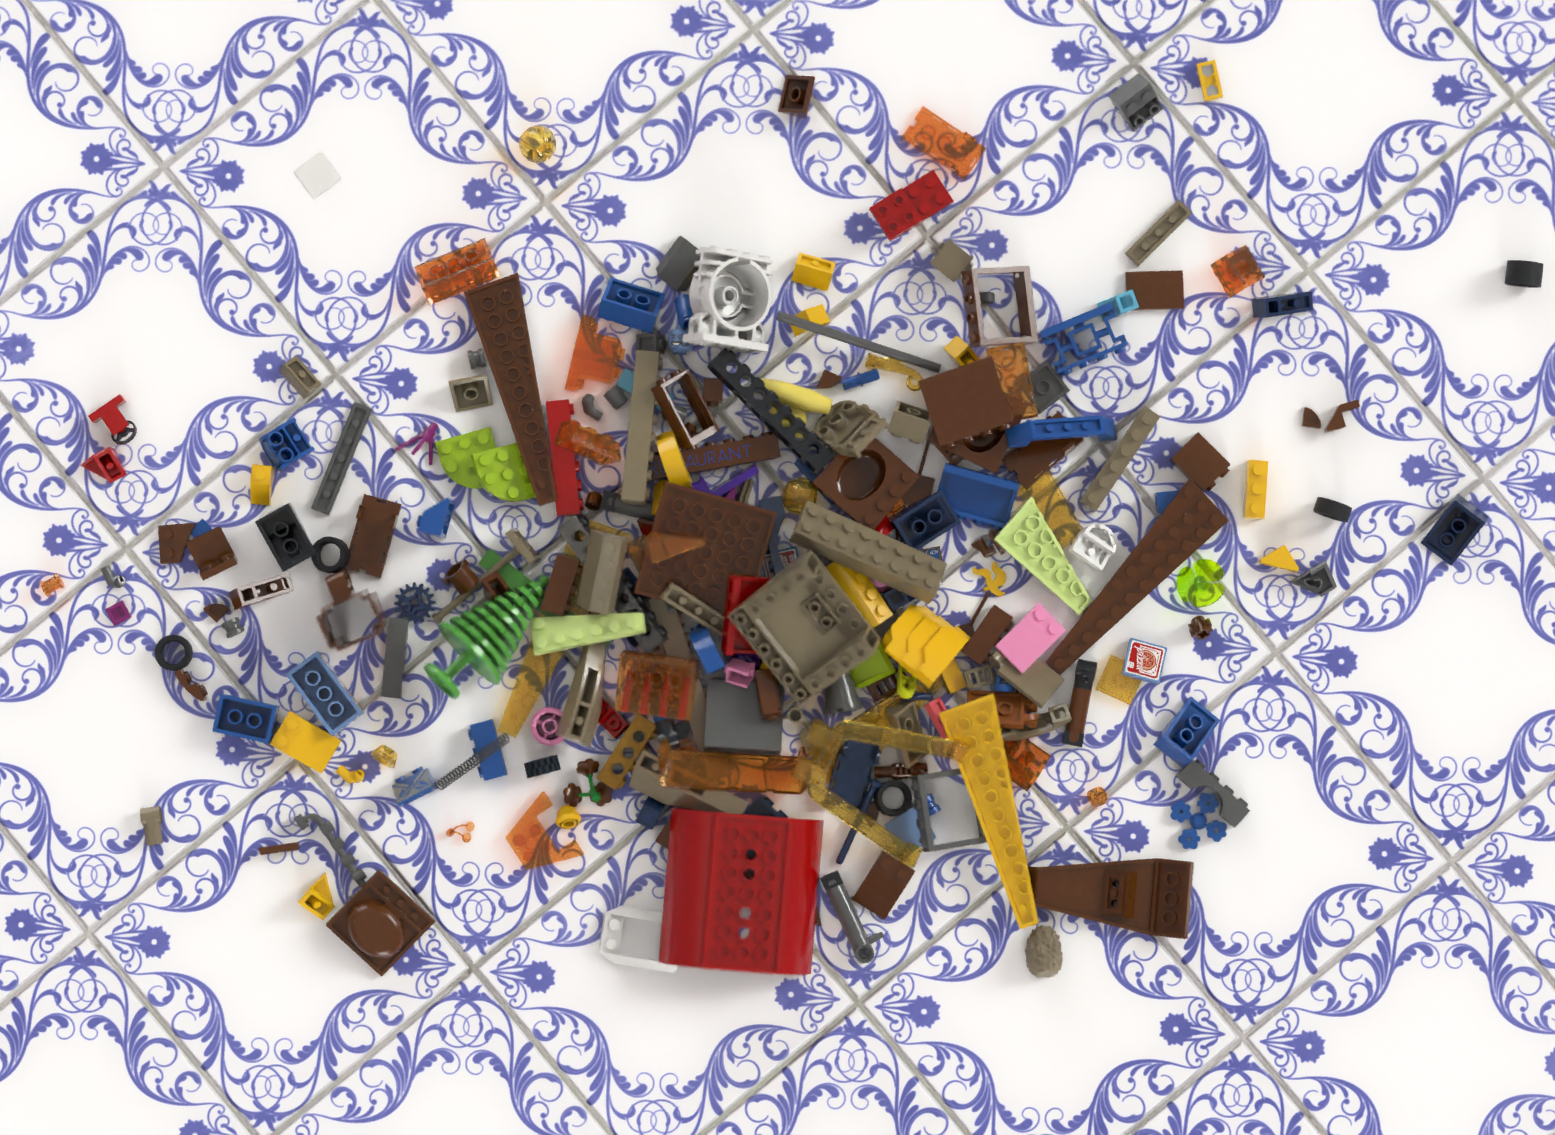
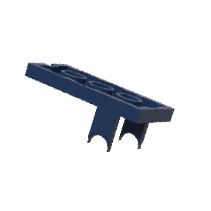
M844 726L824 799L826 802L839 805L841 801L847 802V807L860 809L869 787L868 782L872 776L874 765H879L882 753L879 749L882 740L881 735Z

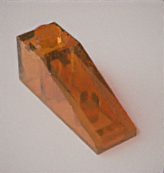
M657 532L646 535L647 539H644L651 563L707 544L705 538L667 533L658 534Z

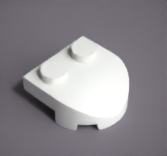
M1102 524L1087 526L1077 534L1069 551L1096 570L1102 571L1110 555L1114 554L1116 550V544H1114L1113 539L1114 533L1110 528Z

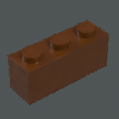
M557 554L541 610L564 616L565 613L569 612L571 602H568L570 594L574 595L577 584L574 581L576 576H580L583 567L580 565V560Z
M994 604L961 650V653L978 665H981L982 662L986 664L992 655L989 653L990 650L1002 640L1000 637L1004 631L1008 632L1014 624L1011 622L1013 617Z

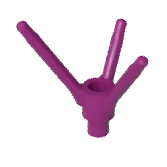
M432 422L429 428L426 427L424 432L399 445L395 450L403 449L421 439L411 454L415 455L424 442L429 443V465H432L434 436L438 425Z

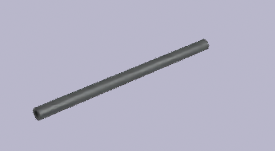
M781 311L778 312L776 317L777 321L929 371L939 373L941 369V364Z

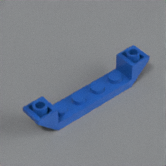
M1103 415L1029 420L1005 430L1008 448L1026 447L1031 441L1096 436L1098 437V442L1117 440L1114 421Z

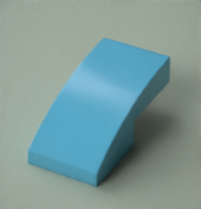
M1133 289L1097 303V306L1100 307L1111 302L1117 316L1139 308ZM1109 312L1104 315H1101L1102 320L1104 317L1110 315Z

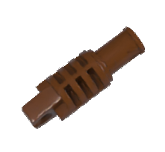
M917 762L910 768H905L902 763H893L891 766H874L875 778L892 777L894 780H902L903 778L912 779L911 776L928 773L927 763Z

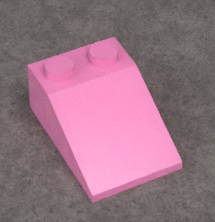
M1038 603L995 647L1022 674L1066 630Z

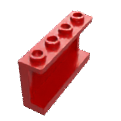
M729 575L721 652L725 655H733V653L757 654L729 619L728 614L772 578Z

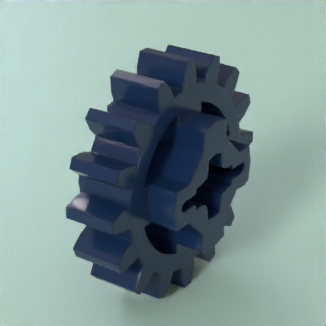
M413 582L412 587L405 584V590L399 589L401 595H395L399 601L394 602V605L399 606L395 611L402 613L400 618L407 617L409 622L413 619L414 624H417L418 619L421 622H425V616L431 618L429 612H435V609L431 606L436 604V601L431 600L435 595L428 593L430 591L429 587L424 590V584L421 583L417 587L416 582ZM416 590L414 595L405 596L408 592ZM423 593L427 597L428 604L424 603L422 599ZM416 598H418L417 602H419L420 605L412 608L413 604L410 603L411 600H415ZM402 602H404V603L407 604V607H408L407 613L405 612V610H404V608H403ZM425 610L421 615L414 616L417 611Z

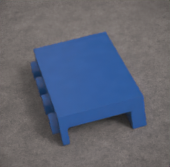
M945 462L937 491L942 490L959 519L971 518L973 523L984 525L985 522L992 524L991 527L994 529L1002 530L1009 521L1020 484L1013 480Z

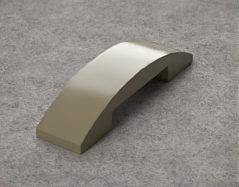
M1067 703L1049 707L1048 712L1039 714L1037 728H1029L1024 725V729L1001 728L1003 741H1016L1036 737L1072 721V717Z

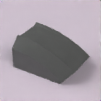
M679 236L656 267L658 277L674 290L686 292L691 285L694 273L699 270V267L694 266L695 261H700V256L695 255L696 250L699 249L684 237Z

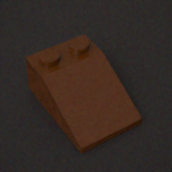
M881 851L852 900L885 920L906 888L915 870L886 852Z

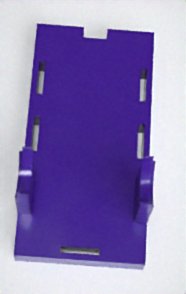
M751 464L711 490L702 475H700L697 482L691 483L694 489L721 496L759 473L756 465Z

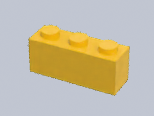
M1246 461L1243 518L1260 520L1265 518L1268 461Z

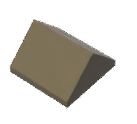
M487 374L448 381L456 412L493 405Z

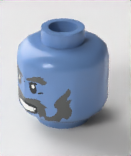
M676 326L674 330L668 333L667 346L672 351V354L687 355V352L692 350L691 343L683 342V334H688L689 331L682 328V326Z

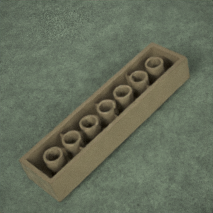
M808 500L800 511L789 542L807 550L811 548L814 553L927 604L936 596L947 563Z

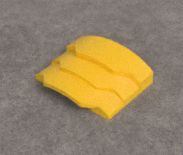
M910 604L891 626L890 634L892 641L884 651L929 688L971 637L957 625L953 627L940 615L937 616L924 604L922 607Z

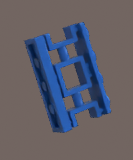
M1111 302L1040 331L1045 345L1048 346L1055 343L1062 359L1053 363L1057 374L1061 373L1062 376L1072 373V369L1079 366L1082 369L1091 365L1090 361L1097 359L1099 362L1108 358L1107 354L1115 351V354L1126 351L1125 347L1128 346L1125 335L1123 334L1115 338L1108 321L1117 317ZM1108 312L1110 314L1103 318L1106 328L1096 331L1093 323L1084 324V322ZM1074 327V330L1068 332L1071 342L1060 346L1057 337L1049 340L1050 336ZM1091 328L1097 345L1079 352L1073 335ZM1110 334L1113 343L1121 341V344L1096 353V350L1102 348L1099 338ZM1072 349L1075 350L1077 358L1084 355L1086 357L1065 367H1060V365L1067 363L1063 353Z

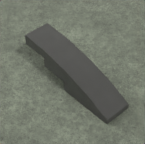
M389 618L381 697L400 699L402 696L409 619Z

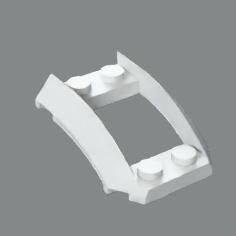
M621 905L604 913L598 951L612 963L673 973L678 968L676 965L659 963V952L657 960L619 954L624 917L662 923L663 912Z

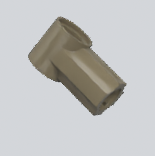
M161 807L140 808V820L142 826H144L146 846L162 844Z

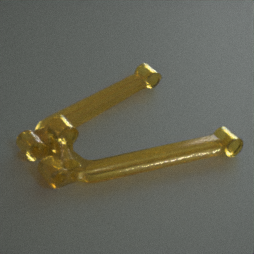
M855 720L840 721L833 728L820 722H814L806 740L821 747L816 762L799 756L791 775L807 783L808 794L814 802L898 858L901 863L909 867H915L923 849L913 843L902 840L828 789L824 784L828 769L832 766L839 747L846 740L936 755L947 759L951 758L960 763H963L970 746L957 739L953 741Z

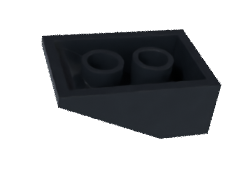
M291 503L255 521L283 572L317 554Z

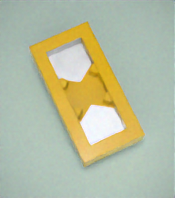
M1211 60L1197 63L1196 69L1204 102L1223 98L1216 61Z

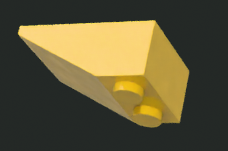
M289 711L270 745L322 774L342 740L331 736L330 733L297 713Z

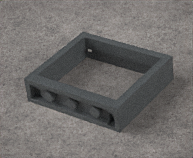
M960 768L911 776V789L914 791L915 797L913 805L918 816L916 825L920 830L921 837L919 838V843L922 844L923 852H933L987 842L976 814L979 838L934 845L924 780L961 774Z

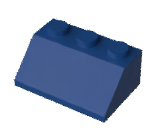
M610 277L601 299L597 317L652 334L665 294Z
M445 498L423 511V514L419 515L416 526L419 527L418 530L424 534L446 539L455 501Z

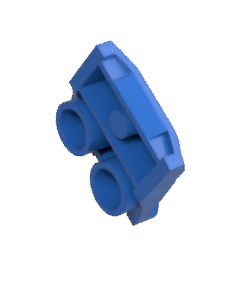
M295 417L259 439L263 451L272 465L279 471H282L287 466L315 450L301 432Z

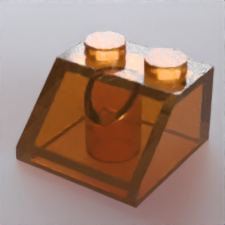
M1246 245L1210 265L1229 298L1265 278Z

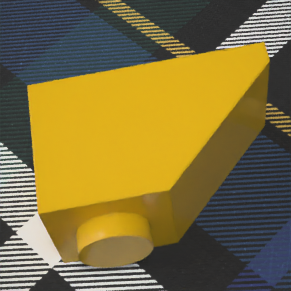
M958 336L954 337L943 348L958 367L980 360L971 347Z
M252 464L250 480L251 504L270 506L274 467Z

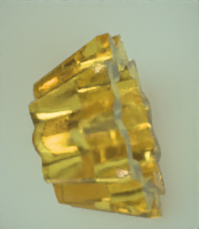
M381 745L371 753L377 762L389 768H395L397 753L390 747Z

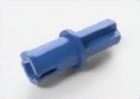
M873 369L860 374L857 372V375L841 379L844 391L860 385L863 387V384L879 380L880 376L878 370Z

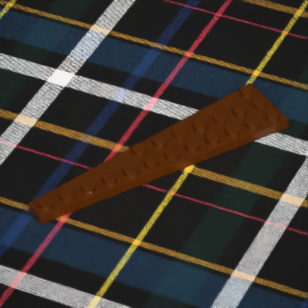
M515 273L464 291L536 499L539 507L558 501L520 279L519 274Z
M1190 478L1046 660L1047 665L1056 673L1061 675L1229 521Z

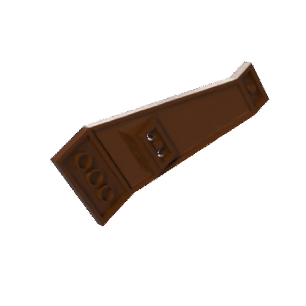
M1151 858L1047 867L1028 866L1035 905L1037 907L1147 935L1188 939L1194 862Z

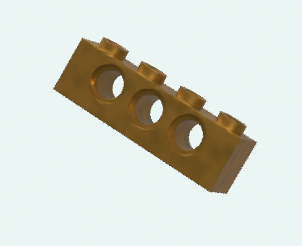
M638 713L596 778L614 790L617 788L621 789L627 781L624 778L627 772H633L638 755H641L643 750H647L646 743L649 739L653 741L657 735L655 724ZM641 731L644 733L645 737L642 742L634 740L635 732ZM626 747L634 750L632 758L624 757L623 750ZM616 763L623 766V772L619 775L613 772V766Z

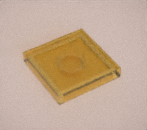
M1110 655L1095 690L1131 705L1142 680L1121 675L1124 660Z

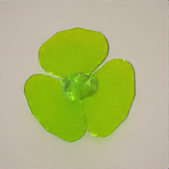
M1200 559L1195 562L1194 571L1190 567L1182 568L1177 578V591L1181 600L1184 602L1192 601V604L1198 608L1210 606L1217 602L1225 593V587L1221 583L1209 582L1221 580L1224 576V570L1217 562L1210 559Z

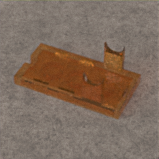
M922 106L914 118L917 121L914 127L911 125L908 127L902 139L965 181L986 148L976 142L977 138L971 136L966 131L965 133L961 132ZM976 158V161L974 162V164L972 165V167H970V165L972 164V162H973L974 159Z
M1024 342L986 348L987 357L992 356L1013 421H1015L1017 416H1022V419L1038 417Z

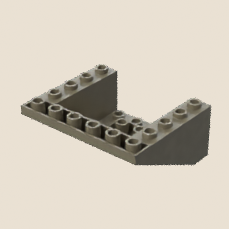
M811 548L793 560L728 614L729 619L799 706L875 654L881 640L879 634Z

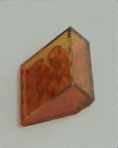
M623 650L619 658L614 711L690 721L700 660Z

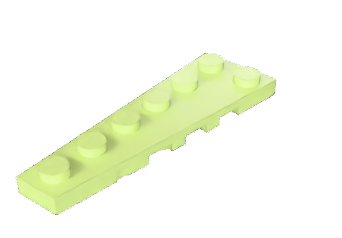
M642 612L533 617L530 620L533 650L536 656L646 633L645 619Z

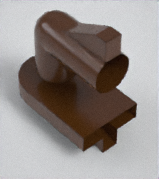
M997 530L988 534L994 543L989 548L983 538L971 544L985 558H989L997 553L995 547L1001 555L1005 553L1004 549L993 540L997 535Z

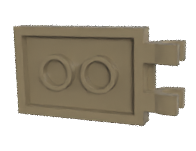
M998 651L989 660L992 665L999 668L996 673L1040 709H1042L1065 680L1039 658L1022 674L1006 657L1003 658Z

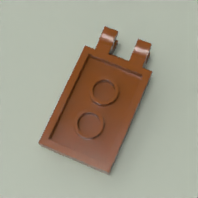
M967 690V702L994 693L1001 728L1024 729V725L1029 728H1037L1038 713L1027 714V710L1037 712V705L1028 698H1025L1022 693Z

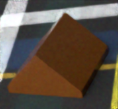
M786 75L778 112L807 119L815 77Z

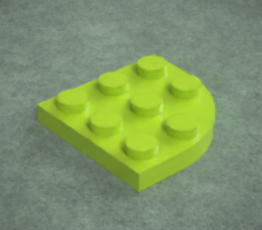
M491 427L435 442L441 465L453 481L467 488L483 489L477 478L471 455L496 448Z
M517 443L471 455L477 478L488 493L506 502H520L536 498Z

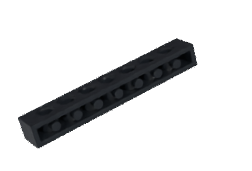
M724 348L708 364L707 368L817 475L833 459V450L828 445H823L819 441V436L814 431L810 432L805 427V422L799 417L796 418L792 414L791 408L786 404H782L778 400L777 394L772 390L769 391L764 386L763 380L755 377L751 373V369L745 363L742 364L732 350ZM733 366L736 372L729 373L726 367ZM740 380H747L749 382V386L743 387L740 384ZM754 393H760L763 396V400H756ZM767 407H774L777 413L770 414ZM787 420L790 423V427H783L781 421ZM795 434L803 435L804 441L796 440ZM808 448H816L817 454H810Z
M580 513L567 520L558 527V530L584 565L592 528L589 526L588 518ZM580 530L585 534L584 540H581L578 536ZM622 569L615 611L617 613H634V610L637 609L644 614L645 625L651 627V633L633 636L647 654L669 639L668 633L656 621L655 613L646 607L643 596L634 593V584L629 578L625 577ZM624 593L629 596L628 603L624 602L622 598Z

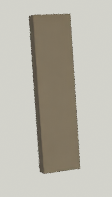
M1178 200L1124 254L1138 267L1192 212Z

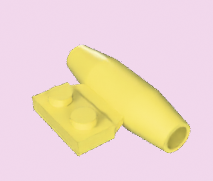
M761 378L765 383L764 386L769 391L775 392L778 400L782 404L788 405L792 410V414L796 418H801L805 424L807 423L806 412L829 415L833 402L832 399L814 390L795 384ZM772 407L769 413L776 414L777 411ZM787 420L781 421L783 427H790V423ZM796 433L795 437L802 439L803 435Z

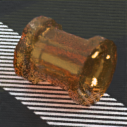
M55 573L53 577L46 581L39 582L46 596H50L52 592L59 588H65L58 573Z

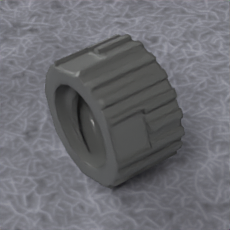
M979 292L982 304L995 303V293Z

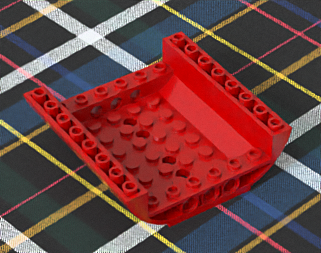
M671 808L658 962L711 970L778 975L811 974L824 820ZM748 849L755 851L756 855L752 860H747L745 857V852ZM751 868L754 876L747 880L744 878L743 873L746 869ZM747 907L750 909L751 914L748 918L744 919L741 917L740 911L742 908ZM742 927H747L749 930V934L745 938H741L738 934L739 929Z

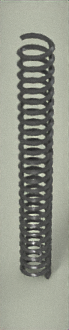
M503 733V735L492 741V744L489 743V746L486 745V747L480 749V751L472 755V758L469 757V760L463 761V764L461 763L460 766L455 767V770H452V772L443 776L441 780L435 782L436 787L439 790H444L455 780H458V778H461L472 768L478 766V764L509 743L508 735Z

